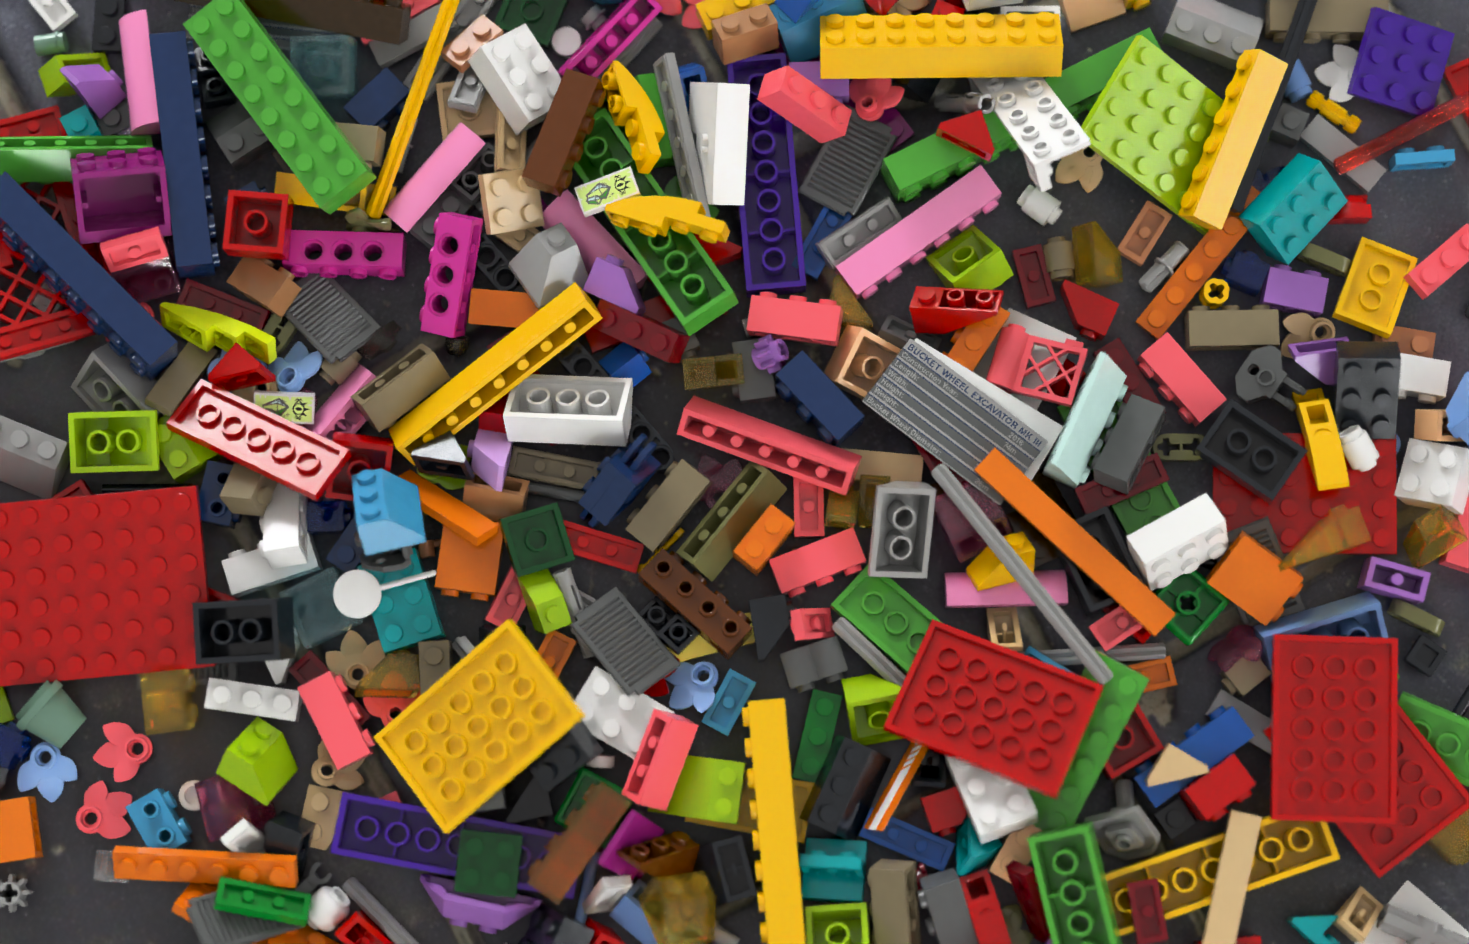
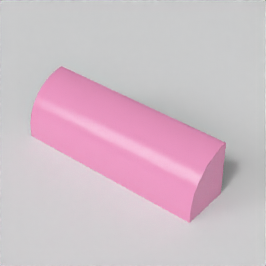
M139 10L128 13L119 20L131 135L161 134L149 39V21L147 11Z
M459 122L386 205L383 212L408 233L486 143L462 122Z
M568 189L544 210L545 226L542 227L546 230L559 223L564 225L578 245L588 276L596 257L606 258L607 254L624 260L622 266L631 269L638 289L644 285L647 275L641 266L593 215L585 218L579 201Z
M359 364L315 413L314 424H306L304 428L331 441L334 431L356 434L366 422V419L351 396L376 378V376Z
M1034 570V576L1059 606L1067 605L1068 585L1065 570ZM966 572L944 573L945 609L1036 606L1017 581L977 591Z

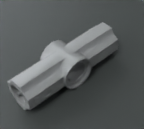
M1387 903L1377 918V928L1406 940L1408 944H1469V938L1456 932H1451L1443 928V925L1417 914L1415 916Z

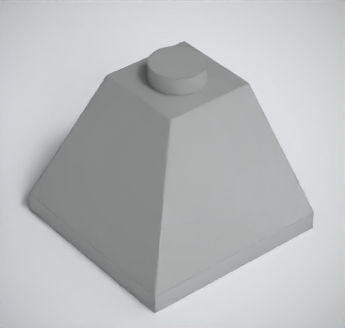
M562 223L536 234L508 263V267L538 310L574 282L583 289L588 278L578 245Z

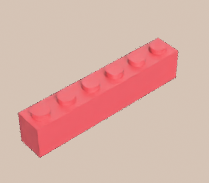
M693 396L684 407L677 435L845 496L855 481L862 458L861 455L697 396Z

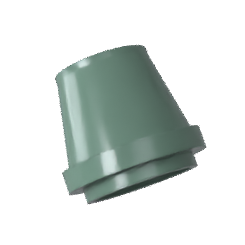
M56 679L53 683L47 680L15 716L19 720L15 726L22 732L27 730L61 749L87 717L63 690V684Z

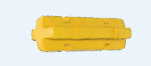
M1314 90L1308 97L1306 105L1313 110L1317 108L1320 110L1319 114L1338 126L1339 124L1343 125L1342 129L1353 134L1360 126L1361 119L1354 114L1350 116L1347 114L1348 111L1331 99H1324L1325 96Z

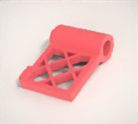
M1009 324L1008 327H1002L986 380L1009 394L1016 393L1072 408L1088 354V349L1083 348L1084 342L1066 338L1065 343L1029 335L1025 332L1026 329L1023 326L1017 324ZM1034 345L1047 347L1051 356L1036 364L1031 356ZM1053 349L1059 350V352L1055 354ZM1067 353L1079 355L1077 365L1065 371L1058 359ZM1030 361L1033 366L1027 369ZM1055 361L1062 374L1046 381L1040 368ZM1035 371L1043 382L1042 385L1034 389L1022 387L1024 378ZM1074 373L1073 380L1071 381L1069 376ZM1065 378L1070 386L1068 397L1055 395L1050 386ZM1044 389H1047V391H1048L1049 393H1045V392H1041V391H1043Z

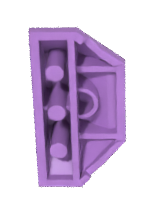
M425 873L420 876L422 885L442 917L450 918L449 924L467 928L468 922L480 925L479 931L497 934L498 929H506L537 909L543 899L516 894V898L454 892L455 880Z

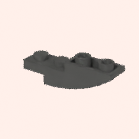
M488 142L453 180L449 188L410 229V234L430 250L435 243L436 235L433 229L439 213L455 212L470 215L476 208V203L481 199L478 175L494 172L495 147Z

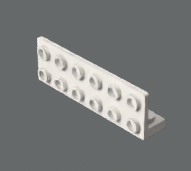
M1043 77L968 78L971 91L978 92L980 95L989 94L992 96L990 99L994 98L995 108L993 112L1023 152L1029 176L1040 192L1052 188L1049 175L1053 174L1051 162L1090 145L1088 136Z

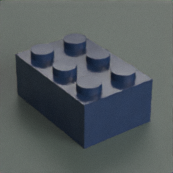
M803 350L776 374L775 391L786 403L791 400L795 404L796 414L804 423L808 425L811 422L817 428L818 432L816 435L822 442L838 447L862 425L864 415Z

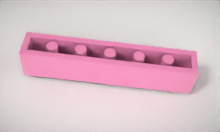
M979 165L836 266L835 273L855 301L860 297H863L865 300L879 290L877 285L884 280L892 282L903 273L901 268L909 263L914 266L927 256L925 252L934 245L938 249L951 239L949 235L958 228L962 232L975 222L973 218L979 213L983 212L986 215L999 205L997 201L1000 199L1002 192L982 165Z

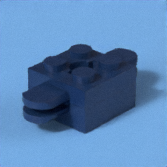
M644 433L626 448L620 446L611 457L607 456L597 467L600 473L596 478L594 476L590 478L582 488L585 494L578 503L584 507V510L579 515V518L585 521L592 514L593 517L588 523L592 529L600 522L607 526L632 505L662 465L651 455L657 444L651 441L645 448L642 447L648 439Z

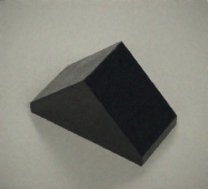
M451 430L415 448L410 454L420 473L472 481L475 477Z
M928 749L912 778V786L945 788V755Z
M533 777L506 821L510 824L555 815L550 791L545 793L538 781Z

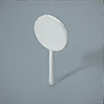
M358 569L351 570L340 576L335 583L333 590L334 603L342 614L351 618H364L372 614L379 606L382 590L435 576L436 571L431 570L379 584V581L371 573Z

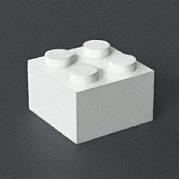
M1409 438L1394 496H1397L1399 500L1407 505L1463 515L1469 494V449Z

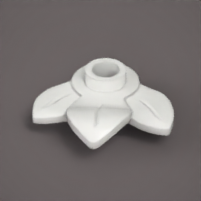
M1335 44L1332 52L1334 62H1328L1319 66L1314 71V74L1321 84L1331 87L1329 99L1334 102H1346L1353 97L1347 94L1358 52L1346 45Z

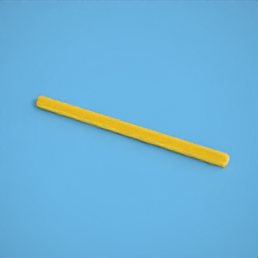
M443 0L366 209V214L370 219H380L460 0Z

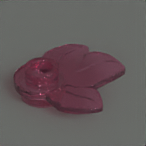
M707 454L702 455L697 470L712 481L713 484L708 487L706 493L699 501H705L710 509L715 505V493L719 491L724 493L742 471L741 465L736 458L722 466L715 458Z
M1237 625L1229 631L1226 638L1220 640L1211 648L1208 660H1217L1222 671L1227 673L1241 657L1248 661L1257 662L1261 656L1263 644L1259 638L1255 637V631L1250 625Z

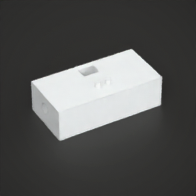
M690 82L689 121L708 204L744 205L750 84Z

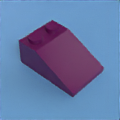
M631 810L597 862L620 876L630 875L632 881L635 877L641 879L645 872L638 870L616 854L617 850L663 836L666 830L638 811Z

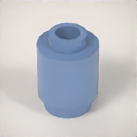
M1300 59L1296 60L1284 93L1285 98H1289L1291 103L1297 102L1313 93L1310 87L1312 83Z

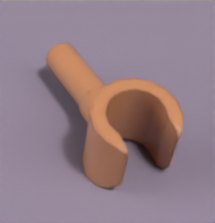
M441 538L426 540V542L419 544L418 551L421 559L436 557L435 547H440Z

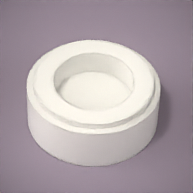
M571 27L558 29L552 37V46L555 53L563 58H570L582 45L579 33Z
M601 753L586 766L610 769L614 767L615 755Z
M191 780L182 785L178 797L185 809L198 811L208 805L211 793L209 787L204 782Z

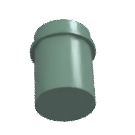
M64 31L34 36V47L38 56L63 54L69 51L68 39Z

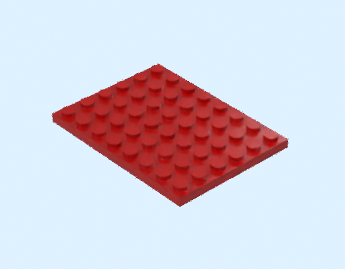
M198 485L0 503V687L45 683L47 680L54 682L56 679L58 681L216 666V664L196 665L192 603L210 602Z

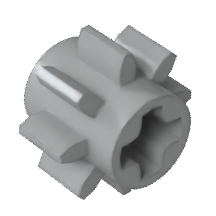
M9 874L8 882L0 879V908L9 905V912H16L17 904L22 907L28 906L25 899L33 891L27 890L25 886L28 881L27 878L16 881V875ZM8 890H17V896H8Z

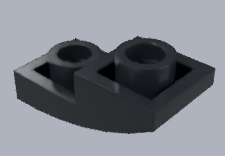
M200 47L195 48L197 72L201 80L205 108L209 109L235 104L234 93L202 49Z
M657 596L639 612V615L663 644L677 655H680L700 635V632L679 613L676 614Z

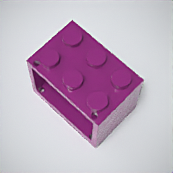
M144 147L138 149L136 153L112 150L108 151L107 155L95 156L94 153H80L76 155V158H70L80 244L105 242L159 226L162 236H172L166 171L161 150L156 151L153 147Z

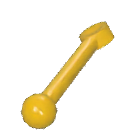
M682 528L677 530L675 534L645 564L639 565L637 573H639L657 555V553L662 548L667 551L677 540H679L685 534V531Z

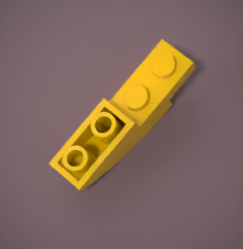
M613 60L601 79L604 91L606 92L608 110L611 112L614 125L625 127V134L629 139L632 158L635 160L638 173L649 174L661 157L658 143L664 136L665 131L654 105L641 85L619 61Z
M276 171L274 193L289 194L296 205L320 208L294 173ZM376 184L367 185L337 210L348 212L358 207L366 212ZM394 186L391 188L386 205L396 195V187Z
M643 196L619 200L606 204L605 212L612 224L625 229L628 228V225L638 228L639 232L650 237H656V234L666 237L670 226L677 233L687 235L688 232L698 234L702 240L710 243H716L717 240L726 243L730 234L726 222L705 216L706 211L702 203L690 199L671 196Z
M1322 388L1310 389L1304 396L1292 392V401L1297 406L1295 412L1305 440V449L1308 450L1306 455L1318 491L1348 487L1349 480L1344 454L1329 399H1325Z

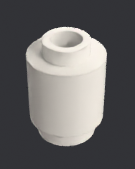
M1031 184L1023 191L1017 201V204L1022 207L1021 211L1042 226H1046L1048 223L1053 225L1063 211L1059 208L1061 205L1059 200L1046 191L1040 192L1037 187L1035 188Z
M1353 425L1339 433L1343 454L1353 470L1360 469L1361 472H1364L1377 464L1376 460L1380 454L1365 429H1361L1360 425Z

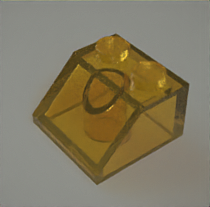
M189 669L153 671L140 674L146 735L195 728L194 722H198V708L196 704H192L191 692H195L196 684L194 674H190Z
M704 871L653 878L638 897L658 944H707L714 941L716 896Z

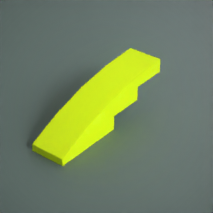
M162 302L159 305L162 326L206 352L215 345L228 352L235 343H238L248 353L268 365L277 359L275 337L247 323L223 314L192 306Z

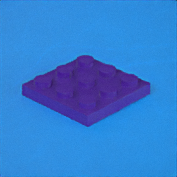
M1378 7L1371 8L1347 94L1421 119H1431L1455 33Z

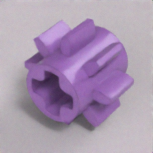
M771 334L759 338V342L754 343L755 348L751 352L755 366L760 370L767 368L769 374L780 371L782 366L786 365L785 360L789 358L786 343L780 338L773 340Z

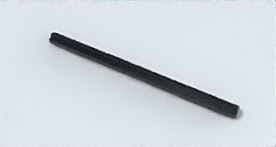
M1318 0L1298 1L1278 59L1286 62L1288 66L1230 208L1231 212L1241 213L1243 211Z

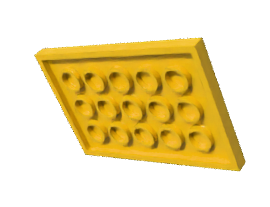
M508 619L377 733L374 738L442 831L448 834L586 715L513 619Z

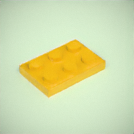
M1362 236L1358 242L1332 317L1388 339L1392 334L1409 286L1403 277L1415 268L1418 258Z

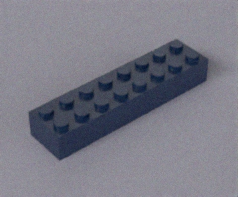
M185 31L149 34L174 251L179 279L215 276V267H220L217 242H211V238H217L214 214L208 213V209H213L210 184H204V181L210 180L207 156L201 155V152H206L203 126H197L198 123H203L200 98H194V95H200L196 69H191V67L196 66L193 40H187Z
M6 171L0 175V232L4 235L2 237L4 243L12 251L18 249L25 256L23 260L26 265L35 273L39 270L46 277L44 281L48 287L56 294L60 291L67 298L66 303L70 309L76 314L81 312L89 320L87 322L88 326L97 335L100 336L103 333L110 340L108 343L110 348L120 357L124 354L131 361L129 364L131 369L139 377L142 378L145 375L152 381L176 359L177 341Z

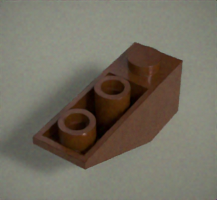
M674 831L619 849L616 854L638 870L668 883H674L691 877L700 845L691 840L686 833Z

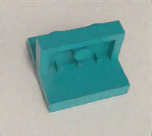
M807 838L805 854H800L799 864L803 872L802 900L863 903L868 842Z

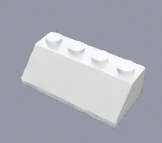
M531 374L509 392L503 413L507 439L509 442L626 447L632 420L633 380L632 378Z

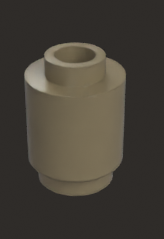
M1064 236L1047 239L1048 243L1043 245L1042 249L1046 270L1050 275L1051 282L1074 278L1073 271L1076 270L1072 242L1065 241Z
M355 351L343 362L336 360L333 364H330L324 358L320 366L322 370L319 375L331 386L335 382L341 385L359 366L358 362L362 356Z

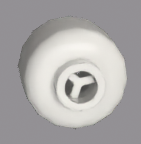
M322 886L311 897L307 924L314 930L320 929L325 932L335 929L350 913V900L346 893L337 886Z

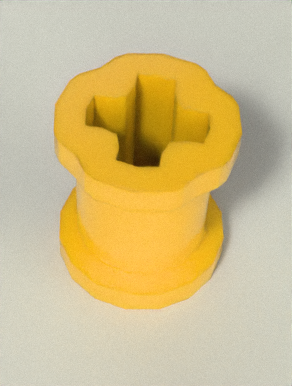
M1217 278L1208 280L1199 292L1201 305L1210 306V310L1221 307L1229 297L1230 287L1228 283L1223 279ZM1217 289L1220 294L1218 297L1211 298L1209 296L1210 291Z

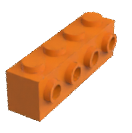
M1000 307L998 315L968 325L965 329H957L950 340L954 343V346L949 353L943 351L942 354L974 372L1006 323L1010 312Z

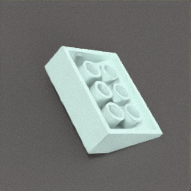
M1100 352L1091 364L1066 418L1063 429L1042 471L1043 475L1072 488H1076L1079 482L1082 484L1086 482L1091 471V467L1087 466L1091 455L1095 456L1100 451L1104 440L1099 439L1103 428L1109 429L1115 418L1116 413L1111 411L1115 401L1121 403L1128 389V386L1124 384L1127 376L1106 353Z

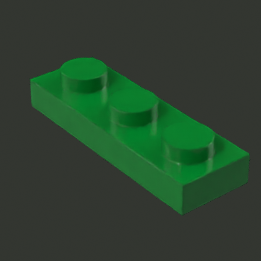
M813 689L792 778L812 783L816 782L831 747L843 696Z
M220 877L213 909L305 927L312 894Z

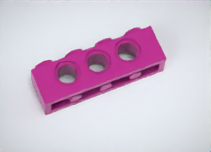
M624 0L557 70L560 77H563L566 68L598 78L613 60L655 18L663 7L656 0Z
M455 212L439 213V217L435 220L433 229L436 235L435 243L429 253L430 273L424 284V292L426 293L425 304L422 306L419 314V320L422 322L420 331L450 338L465 336L483 218ZM452 238H455L458 243L456 252L450 246ZM447 267H449L453 272V278L451 281H449L446 277ZM443 296L448 301L447 310H444L441 306Z
M291 230L288 261L282 260L284 269L295 277H307L308 273H320L319 275L324 278L349 275L354 279L379 276L381 279L394 280L397 277H405L407 242L404 233ZM314 251L322 252L321 256L317 259L312 260L308 258ZM343 252L352 253L347 260L338 259V256ZM372 253L382 254L376 261L367 260Z

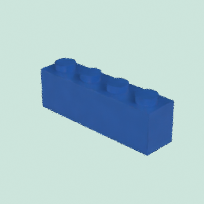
M1223 705L1219 706L1208 715L1211 719L1203 726L1196 723L1183 733L1186 737L1177 745L1174 741H1171L1170 744L1205 764L1209 770L1255 736L1233 706H1229L1226 709ZM1148 758L1134 768L1137 774L1132 779L1151 805L1157 808L1202 774L1147 787L1144 780L1155 761L1151 762Z

